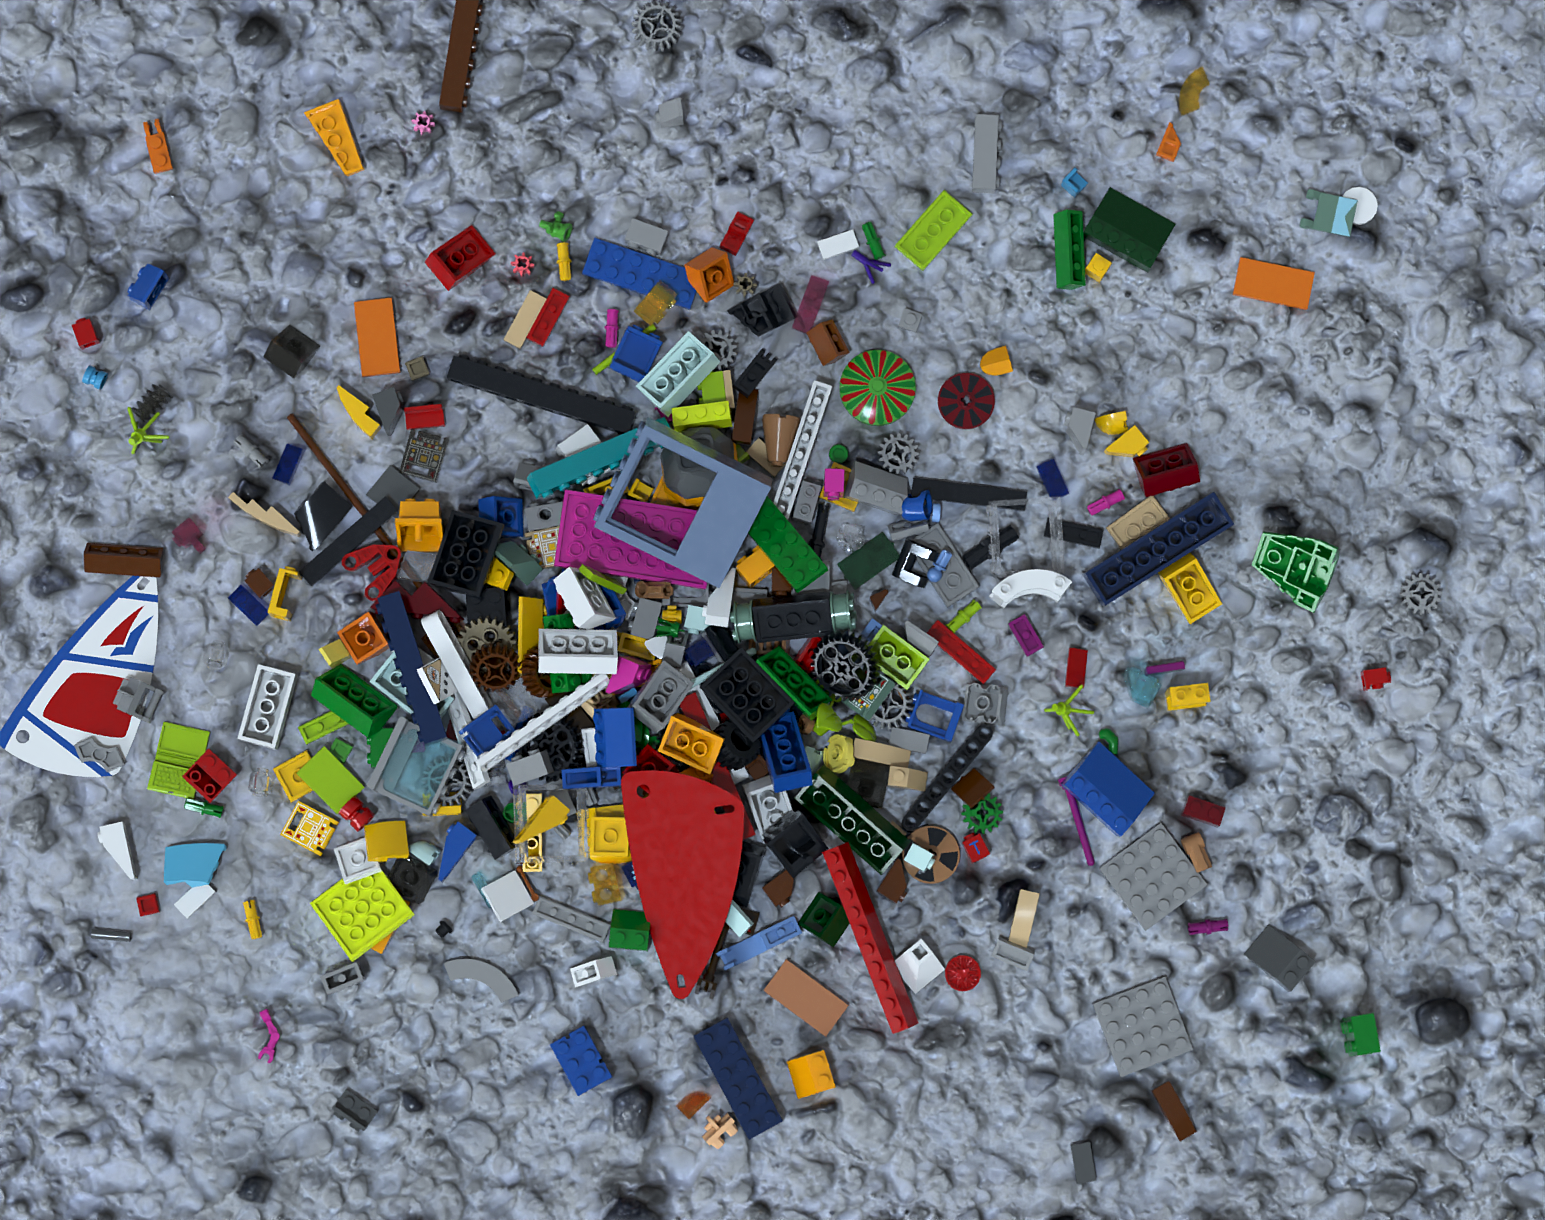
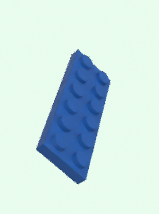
M597 238L593 240L582 275L688 310L691 309L697 292L688 281L684 267Z

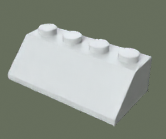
M539 629L538 673L617 674V630Z

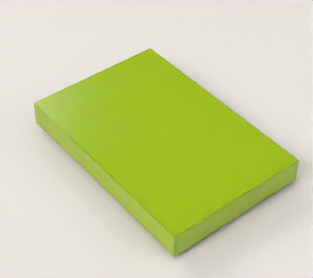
M325 746L296 773L336 814L352 797L365 788Z

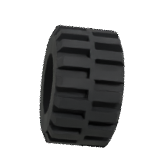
M730 719L713 730V732L725 738L716 763L719 762L723 768L726 766L727 770L733 769L735 771L742 769L754 761L761 752L762 743L759 742L761 737L752 743ZM731 738L737 742L739 750L733 745Z

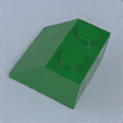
M613 909L609 948L648 952L650 922H647L645 913Z

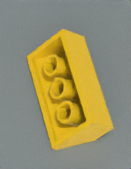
M519 597L518 662L524 660L523 655L527 654V650L538 646L539 629H544L543 616H547L543 599ZM520 664V667H518V672L520 673L518 675H520V677L522 676V671H520L519 669L522 668V664Z

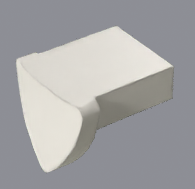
M667 636L653 637L645 641L646 648L655 658H663Z

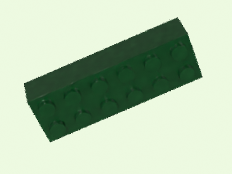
M825 765L812 776V785L803 787L795 797L802 806L844 843L849 842L851 849L880 875L889 868L911 842Z

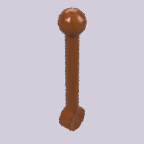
M518 866L516 871L521 874L531 893V899L535 902L538 901L539 895L531 887L523 872V867Z

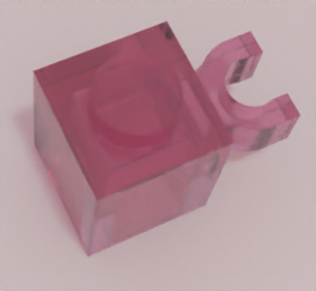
M190 518L186 519L172 531L175 536L172 539L179 547L183 545L187 549L190 545H193L200 554L206 550L198 540L204 534Z

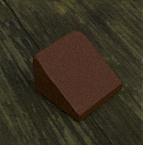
M885 589L870 596L869 600L875 612L888 595V590Z

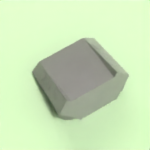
M967 683L962 721L1003 726L1009 695L1008 689L997 685Z

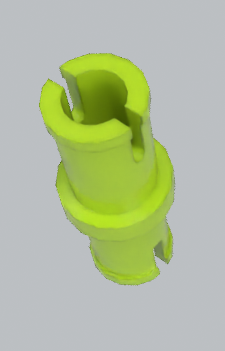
M973 599L963 610L957 612L958 615L946 624V627L953 633H956L963 624L968 623L970 618L982 608L981 605Z

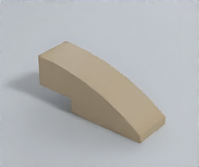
M858 738L854 740L853 756L855 759L885 766L908 768L910 750Z
M1020 889L1008 941L1027 948L1040 893Z

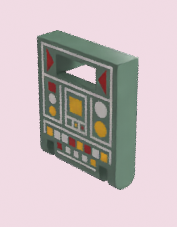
M865 666V667L863 668V671L866 673V675H867V666ZM879 671L877 672L882 680L879 685L875 684L867 695L862 696L858 700L855 698L853 701H849V699L842 701V703L866 720L872 718L895 686L893 681ZM856 679L855 683L860 685L859 681Z

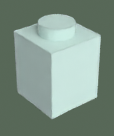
M915 843L912 844L904 861L922 871H926L927 868L931 870L936 860L933 859L935 854Z

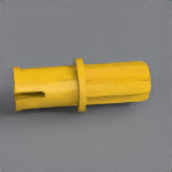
M557 243L558 260L556 262L559 264L560 280L569 281L571 280L570 263L572 262L569 259V243Z
M250 900L249 903L245 901L243 902L246 914L245 922L248 923L251 939H259L262 937L255 900Z

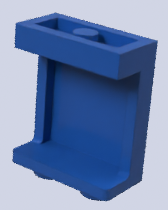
M633 324L632 327L627 326L608 368L640 382L648 374L663 342L660 341L661 337L653 333L647 335L642 332L643 329Z

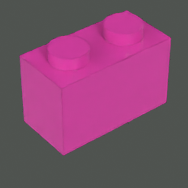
M825 468L824 497H828L830 501H838L839 498H843L844 469Z

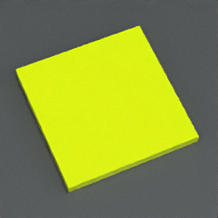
M383 871L345 884L342 878L310 903L352 962L415 915Z

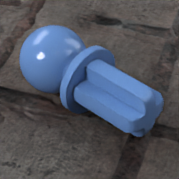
M945 549L941 551L936 562H933L935 567L930 568L927 572L929 581L938 582L941 580V570L946 571V566L952 557L951 552Z

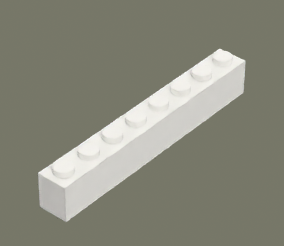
M815 380L773 502L788 521L832 391L831 385Z

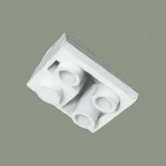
M922 939L895 960L901 978L915 994L945 970Z

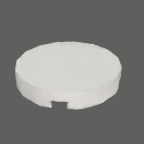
M1354 187L1347 190L1342 196L1358 200L1353 220L1354 225L1366 224L1376 214L1378 207L1377 199L1367 188Z

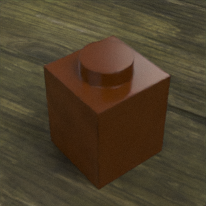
M259 568L257 570L252 569L246 575L247 579L244 580L261 600L274 589L273 583Z

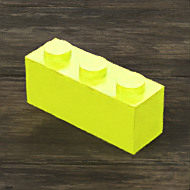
M729 401L671 408L673 427L677 432L692 427H714L716 429L733 427Z

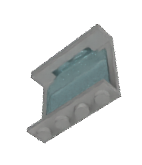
M400 716L367 787L432 817L433 813L437 814L441 804L439 801L441 796L445 797L449 786H447L449 779H453L456 775L457 768L455 767L458 761L461 762L465 756V747L449 739L425 746L424 742L420 743L417 731H420L419 726Z

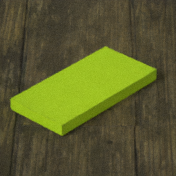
M943 190L894 247L919 269L924 271L970 219L972 213Z

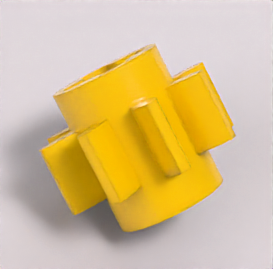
M667 605V610H662V619L682 624V610H677V605Z

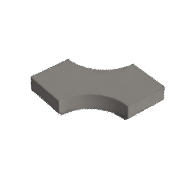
M92 737L74 745L81 763L88 761L97 762L103 766L106 772L125 765L118 747H101Z

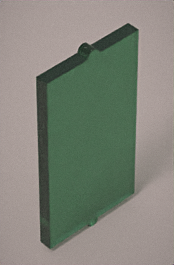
M881 532L839 562L837 566L845 575L844 579H848L856 590L897 561L899 553L893 547L894 543L890 542L885 534Z

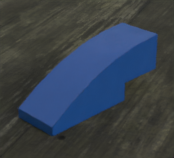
M590 767L561 770L563 789L621 786V767Z

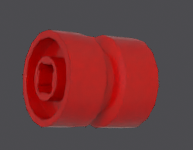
M355 795L338 813L346 821L350 820V825L359 832L373 819L375 814L368 807H363L364 803Z

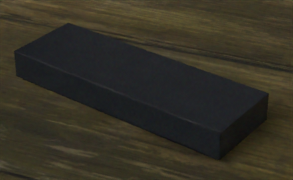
M1047 518L1043 537L1100 549L1104 530Z

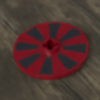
M959 373L950 377L944 382L938 394V409L941 416L948 424L958 429L969 430L983 425L990 418L995 405L994 393L989 383L973 373ZM965 396L972 402L968 403L967 406H964V402L961 401Z

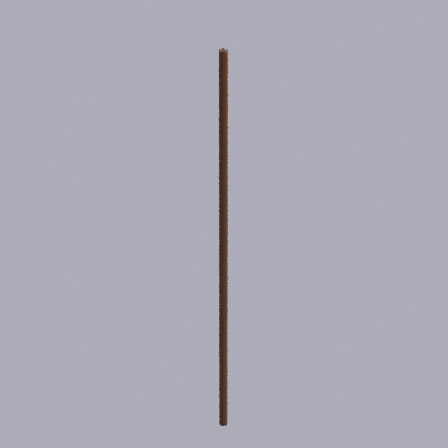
M290 414L287 417L289 422L360 515H365L368 512L294 414ZM381 528L374 532L383 545H393ZM396 549L389 550V553L396 559L398 551ZM402 557L401 568L418 589L423 583ZM448 622L456 638L462 636L456 626ZM503 688L501 693L498 689H495L509 710L518 719L521 716V711Z

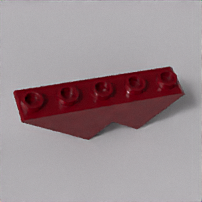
M394 581L380 596L400 591L407 615H412L411 618L422 619L423 616L426 617L440 610L445 618L449 619L448 622L460 623V620H464L456 610L425 582L413 594H410L399 582ZM377 599L371 605V608L375 610L374 614L379 615L375 605L379 603Z

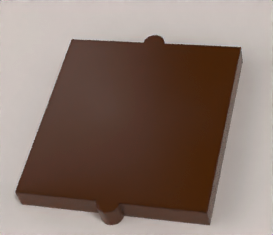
M973 768L968 774L961 777V780L951 790L972 808L980 800H984L985 796L995 787Z

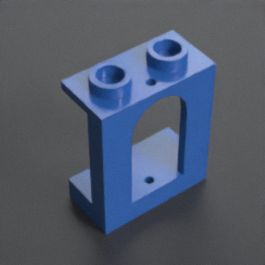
M920 689L919 694L915 693L913 703H911L915 705L913 712L909 711L910 717H906L905 721L908 722L907 728L951 743L964 704L942 699L925 693ZM922 704H928L953 713L947 731L919 721L916 717L917 708Z

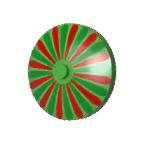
M870 350L854 357L845 367L839 386L840 398L847 412L857 421L871 426L888 425L902 418L910 409L916 390L915 378L908 364L898 355L885 350Z

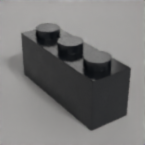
M492 796L481 799L465 810L469 820L474 824L480 838L483 839L489 853L495 860L507 855L521 845L520 843L515 844L512 842L516 836Z

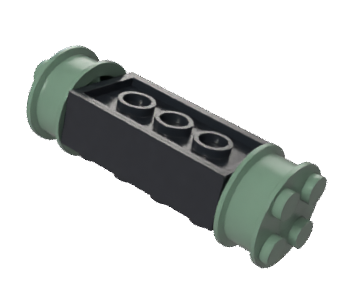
M847 590L846 593L834 594L833 591L761 598L742 604L734 601V605L731 606L732 611H730L731 623H734L732 631L733 640L741 643L742 640L754 639V642L763 643L828 636L830 633H836L838 630L850 629L851 632H854L857 622L856 610L853 611L855 604L854 592L850 593V590Z

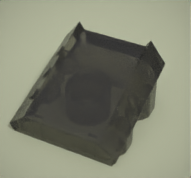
M409 855L408 858H397L387 877L399 894L420 904L425 901L424 898L435 878L438 877V873L433 867Z

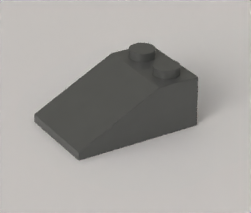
M1270 925L1264 929L1244 953L1249 960L1287 992H1291L1316 962Z

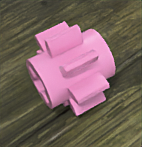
M426 111L420 115L416 112V120H411L413 124H416L413 128L414 131L419 130L422 136L424 132L428 131V133H431L430 128L435 127V123L430 122L433 119V115L427 116ZM423 120L427 125L420 124V121Z

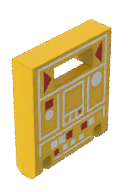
M298 801L280 835L322 856L323 853L316 849L319 846L325 850L336 830L329 826L331 822L338 826L339 822ZM298 811L303 814V817L294 832L288 827Z

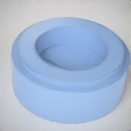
M933 503L932 522H940L941 506L939 503Z

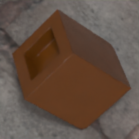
M760 754L754 761L745 766L746 771L754 780L763 778L769 773L766 762Z

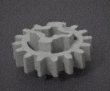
M712 330L711 335L704 333L705 339L699 338L701 343L704 345L707 343L709 350L712 352L713 346L716 349L720 348V356L714 352L720 361L716 366L718 371H721L722 366L728 369L727 363H734L731 357L737 356V353L733 352V350L737 349L736 345H732L734 339H728L729 333L723 336L722 330H719L718 334H715L714 330ZM714 339H721L723 341L717 342ZM727 348H729V354L727 358H725L724 351H726Z
M898 433L897 437L890 434V440L884 438L885 445H879L882 451L877 453V455L882 456L879 459V463L884 462L882 468L888 467L889 473L896 470V475H899V472L902 470L906 474V468L912 470V463L917 464V460L914 457L919 456V453L915 452L918 449V445L913 446L914 439L908 441L907 434L904 438L901 437L900 433ZM898 442H902V443L906 444L907 446L904 447V446L900 445ZM891 444V452L885 454L887 447ZM895 449H897L899 452H903L901 455V460L897 455L894 456L896 451ZM911 454L910 460L906 463L905 457ZM893 461L897 463L898 466L892 465L890 462Z
M1419 573L1417 578L1415 575L1410 576L1411 581L1408 579L1404 581L1407 586H1401V589L1404 590L1400 594V597H1404L1401 603H1407L1406 610L1412 608V614L1419 611L1420 615H1423L1424 610L1428 614L1431 613V608H1437L1435 602H1441L1438 596L1442 595V592L1437 590L1441 585L1434 584L1435 578L1429 580V574L1425 578H1423L1422 573ZM1416 583V588L1409 591L1411 585ZM1421 590L1422 593H1425L1427 595L1421 598V596L1417 595L1416 593H1418ZM1433 598L1431 603L1426 606V600ZM1410 599H1413V600L1416 602L1417 605H1415L1414 603H1412V601H1411Z

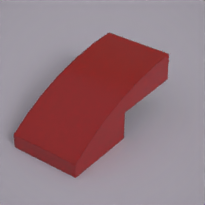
M737 211L719 248L736 256L752 227L754 219Z

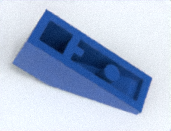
M460 822L452 823L446 831L448 835L445 841L438 880L442 883L478 837Z

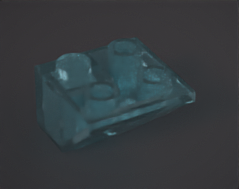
M1134 666L1131 668L1127 667L1122 675L1130 700L1148 709L1162 685L1158 683L1159 680L1151 675L1148 677L1142 675L1140 669Z

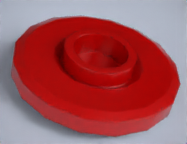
M966 955L952 958L947 963L945 969L947 983L957 991L973 989L981 977V969L978 963Z

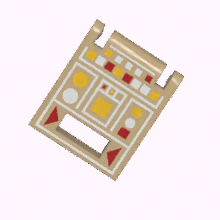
M559 526L524 534L525 538L532 537V540L526 541L529 551L528 555L533 553L540 560L538 564L542 569L556 567L554 566Z

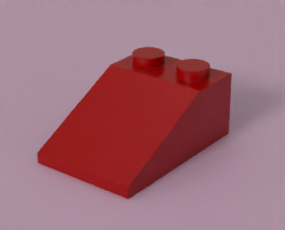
M471 225L432 251L425 260V264L449 291L484 265L496 253Z

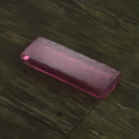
M811 275L792 329L805 334L812 329L829 281Z

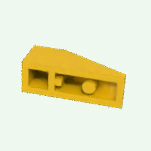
M554 795L546 797L512 842L515 844L522 843L559 824L562 825L568 819L567 814L570 809Z

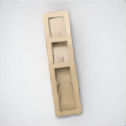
M234 492L228 497L234 504L258 521L284 533L297 537L302 535L272 506L266 512L253 499L246 504Z

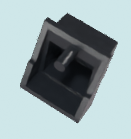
M791 810L762 834L764 843L792 878L821 856L822 852L829 849L799 810L797 812Z

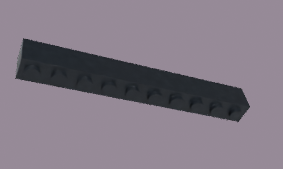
M459 354V357L453 356L447 374L448 381L619 434L631 431L636 418V412L633 411L632 407L625 405L618 407L615 406L613 401L604 400L602 402L597 400L596 396L590 394L583 396L579 394V391L568 388V390L560 389L561 386L555 383L547 385L542 383L543 380L532 377L528 379L522 373L514 371L512 374L506 372V369L500 366H495V368L489 367L488 363L477 360V362L470 361L469 357Z

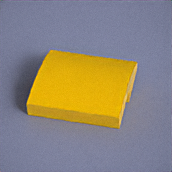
M387 821L364 826L368 861L387 862L388 858H408L409 849L405 821Z

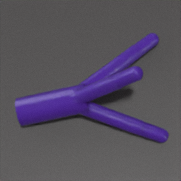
M854 250L851 254L852 257L864 265L872 284L875 281L869 266L881 272L884 269L878 265L891 267V263L868 259L857 250Z

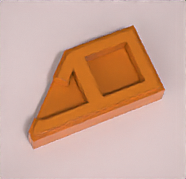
M1170 122L1156 156L1174 162L1181 142L1176 135L1173 124Z

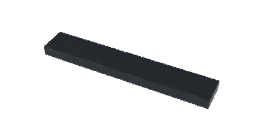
M913 477L911 492L913 498L918 497L923 490H930L932 500L1025 511L1027 492Z
M385 496L303 567L299 573L313 586L338 565L346 554L353 552L399 511Z

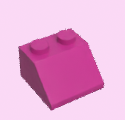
M619 656L617 674H612L606 693L622 694L644 684L651 676L652 671L650 668L652 665L632 656Z

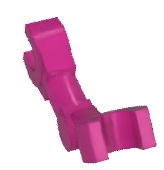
M265 1009L259 1013L264 1023H266L271 1037L267 1046L259 1053L258 1059L261 1060L263 1054L266 1053L269 1055L267 1063L270 1064L274 1059V1048L280 1038V1034L271 1020L268 1009Z

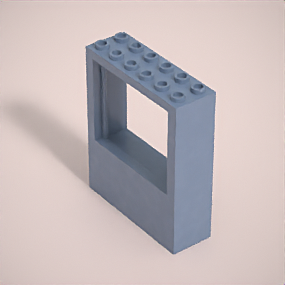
M647 417L646 421H641L635 434L637 438L633 437L628 446V456L624 454L618 468L620 472L616 471L611 480L610 486L612 488H607L601 502L603 506L599 505L594 514L593 520L596 521L594 527L720 588L771 489L772 478ZM650 440L716 472L678 550L611 518Z

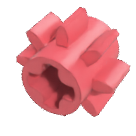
M524 252L519 257L515 254L516 260L511 262L512 266H516L513 269V273L519 272L521 277L525 273L530 275V268L535 267L534 264L529 263L532 261V256L527 258ZM519 262H526V267H520Z

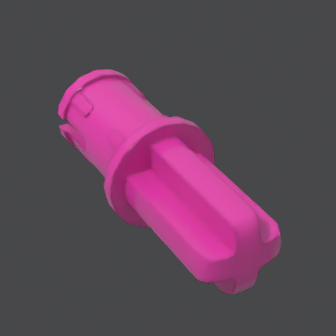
M616 309L607 310V324L604 326V329H606L605 345L609 348L617 346L619 310Z
M1117 489V491L1107 496L1103 495L1101 499L1089 504L1087 510L1091 516L1106 508L1109 510L1110 506L1125 500L1124 495L1120 489Z

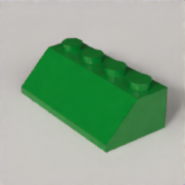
M780 646L757 659L756 663L795 702V705L810 721L817 718V710L820 704L831 703L832 699Z
M342 664L315 679L311 696L367 738L380 731L397 709L395 703Z

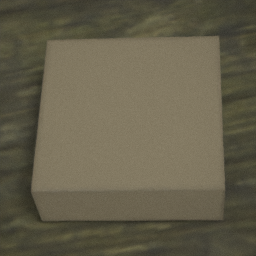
M423 356L405 363L412 381L430 375Z

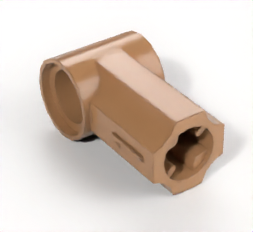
M639 581L635 586V594L639 598L651 600L669 599L673 595V587L670 582Z
M1199 832L1181 839L1184 851L1189 855L1196 873L1212 867L1204 849V841Z

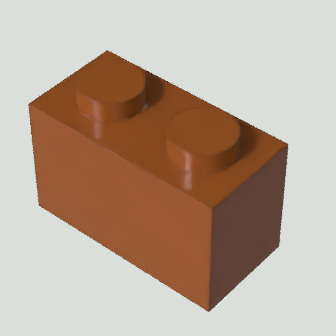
M833 319L821 322L806 332L823 366L833 364L850 353Z

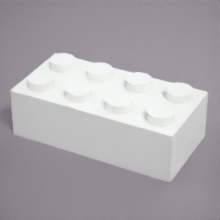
M258 664L237 739L278 750L298 678L296 674Z

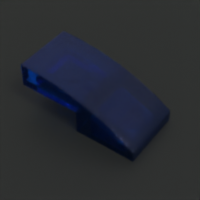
M242 585L228 597L256 626L269 615L267 613L268 610Z

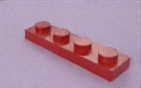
M939 620L928 630L927 634L939 641L938 647L983 685L996 671L993 666Z

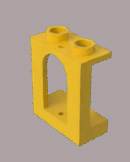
M285 566V569L279 568L267 613L273 618L290 622L291 612L281 608L289 577L302 580V577L295 568Z
M1208 683L1169 687L1165 692L1167 711L1205 707L1207 702H1211Z

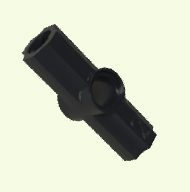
M1009 525L995 535L985 538L977 547L971 549L962 557L967 566L972 570L987 559L990 560L1000 554L1004 548L1017 541L1019 536L1015 529Z

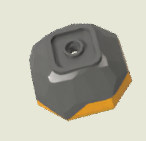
M692 427L679 432L738 461L736 444L714 427ZM664 447L660 455L664 492L685 506L701 504L716 472Z

